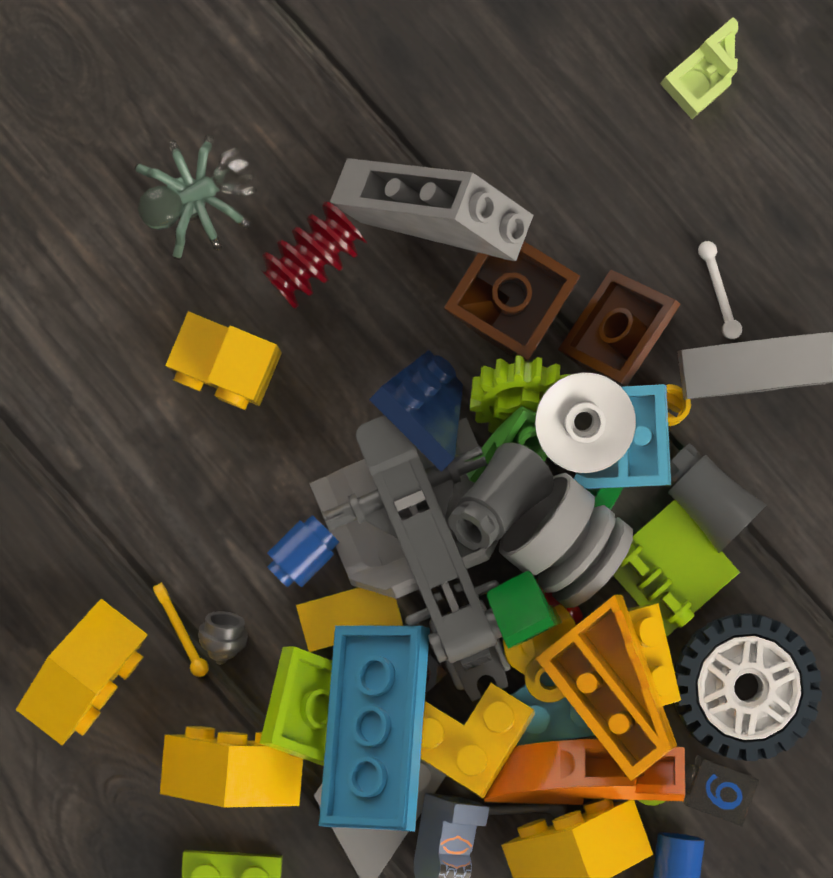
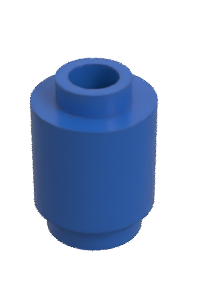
M311 515L304 523L299 520L267 552L273 559L267 568L287 588L294 581L302 588L335 555L332 550L340 542Z

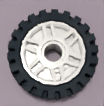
M735 614L708 623L696 631L688 643L683 646L674 667L681 700L674 704L684 726L704 747L727 758L758 761V759H769L778 756V753L789 750L795 746L794 743L799 738H803L809 731L808 726L811 721H815L818 710H816L818 701L821 702L820 670L817 669L816 659L812 651L807 647L806 642L791 628L766 616ZM751 673L758 681L757 693L748 700H740L735 693V682L739 676Z

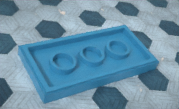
M335 626L319 826L415 832L430 628L424 626Z

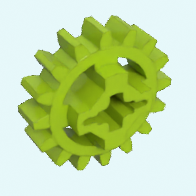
M516 356L515 363L508 364L501 358L496 359V369L483 366L480 377H473L470 411L476 412L475 421L477 423L489 422L488 431L493 433L521 406L536 412L545 392L555 382L571 374L560 375V365L558 364L551 365L548 368L543 367L542 358L539 357L533 362L524 361L522 356Z

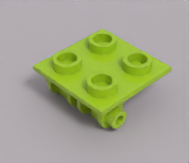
M673 500L633 535L629 551L613 576L639 606L659 603L667 637L675 629L681 628L695 616L694 613L735 578L740 571L722 551L720 553L716 551L701 528Z

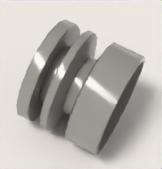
M562 473L553 477L554 487L552 493L527 511L502 536L499 552L523 573L530 571L533 575L538 574V585L547 593H552V596L565 608H572L590 599L617 571L633 541V529L619 517L615 518V513L605 505L594 507L595 496L570 475Z

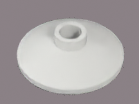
M575 373L555 382L541 398L535 416L536 435L545 454L560 467L578 473L598 472L615 464L629 449L636 429L635 411L627 393L610 378L596 373ZM581 412H588L592 417V424L586 430H579L574 424L575 417Z

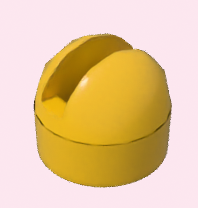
M668 384L666 385L667 406L672 411L678 413L677 417L668 413V426H674L682 422L689 414L691 401L690 399L683 400L681 387Z

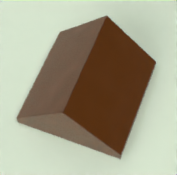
M610 270L560 345L558 351L589 372L603 375L616 382L619 386L625 387L629 384L681 304L667 295Z

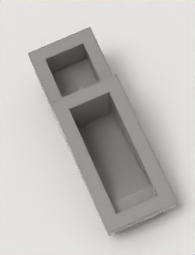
M833 332L762 339L677 351L683 400L773 391L833 382Z

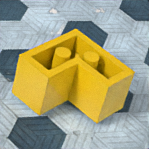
M188 311L165 366L176 372L173 381L197 391H201L203 384H207L217 389L214 396L218 397L219 400L246 410L249 402L260 406L282 352L277 344L231 325L228 328Z
M100 599L47 657L15 710L62 746L75 731L83 736L101 712L99 710L118 688L113 683L114 679L119 675L126 680L144 656L138 653L137 650L148 634L103 599Z
M490 683L465 725L425 701L420 759L479 797L484 798L534 718L535 711Z
M186 726L185 735H165L160 794L219 807L299 806L303 759L260 744L262 732L255 733V741H247L248 734L222 731L218 732L217 737H215V728Z
M594 799L583 804L585 809L583 814H581V811L567 813L553 819V825L547 826L545 819H539L518 827L519 836L501 845L512 877L611 878L653 855L635 801L622 800L613 802L612 799Z

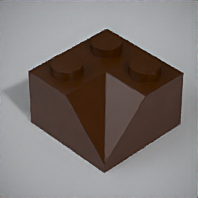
M525 241L522 244L516 261L478 252L446 303L444 310L484 340L513 358L522 356L524 361H528L576 285L580 275Z

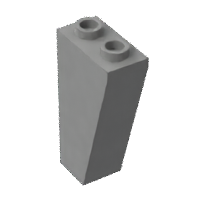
M349 158L345 162L330 203L360 223L512 261L517 260L534 216L473 172Z

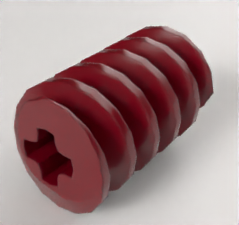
M327 201L322 204L326 217L325 221L313 214L307 217L311 229L310 234L299 227H295L292 230L296 246L281 239L277 242L281 254L280 259L267 252L262 255L267 269L265 272L262 271L263 274L294 309L299 306L294 291L299 290L311 296L314 294L309 281L311 277L322 283L328 282L329 280L324 269L326 264L341 271L343 265L339 253L342 251L356 258L358 253L353 241L358 239L367 244L363 236L344 213Z

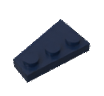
M428 350L382 385L369 400L441 472L455 459L463 383L456 377L455 369L446 359L434 355Z

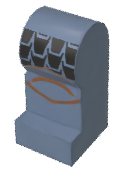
M425 793L414 857L415 878H470L472 871L470 852L473 849L477 826H486L489 806L461 796Z

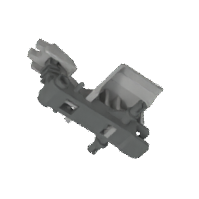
M385 415L362 424L356 432V439L365 459L309 483L329 532L340 542L336 549L351 585L395 599L419 589L427 608L407 616L406 623L414 625L430 617L432 618L429 622L432 633L428 635L439 663L445 661L456 689H465L473 702L481 698L480 692L477 689V681L484 675L493 677L497 687L500 689L508 687L505 672L510 669V664L507 661L504 648L499 639L502 637L492 609L487 610L485 603L478 598L499 586V582L492 580L474 588L466 570L489 560L499 540L494 541L487 549L478 548L474 551L461 544L456 534L449 528L448 519L451 513L457 508L459 500L474 485V482L469 480L467 473L483 466H488L484 456L473 461L474 458L482 456L483 452L477 444L467 418L459 420L455 459L442 472ZM456 578L460 580L459 584L454 585L456 592L464 590L469 604L458 607L448 581ZM441 585L451 608L450 612L441 615L436 604L437 601L443 599L440 592L435 594L431 592L432 588Z

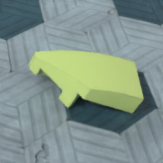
M734 17L704 41L699 49L670 72L660 83L691 119L697 116L731 85V78L737 72L738 59L735 58V34L738 32V22Z

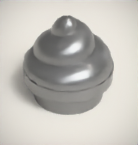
M218 611L209 613L205 618V622L200 625L198 633L199 642L202 648L208 652L209 657L216 660L217 664H224L246 646L248 632L244 628L245 621L237 614Z

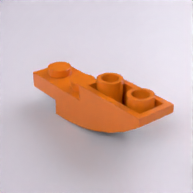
M598 739L562 740L518 745L514 748L485 795L484 802L583 805L584 798L684 801L685 747H675L641 775L630 781Z

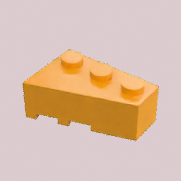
M622 595L612 596L535 658L630 781L641 775L677 746Z

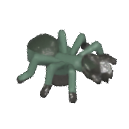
M210 134L205 136L203 145L199 149L196 180L192 178L179 145L175 140L169 141V148L182 177L175 179L159 169L149 168L142 164H136L134 168L137 173L149 178H155L167 185V187L156 186L149 188L140 198L138 212L143 222L151 229H168L180 219L176 228V241L172 255L176 260L182 258L189 221H194L198 218L201 220L213 249L216 251L222 249L220 239L206 211L207 203L228 215L243 228L249 229L251 226L250 220L242 216L232 206L214 197L219 191L233 194L238 198L256 193L257 188L255 186L243 190L237 189L246 186L254 177L252 173L239 175L242 170L249 167V163L236 159L225 165L227 159L240 153L239 148L235 147L220 155L219 165L213 171V177H207V159L214 141L213 135Z

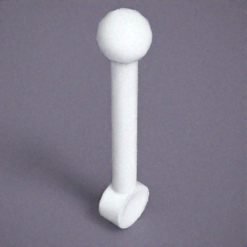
M704 241L698 248V254L702 259L706 260L725 323L722 326V333L728 339H735L741 335L742 326L737 320H734L715 260L717 247L713 242Z

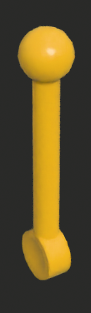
M161 582L153 587L154 592L167 613L191 661V673L196 677H203L209 671V664L205 659L199 657L165 586Z

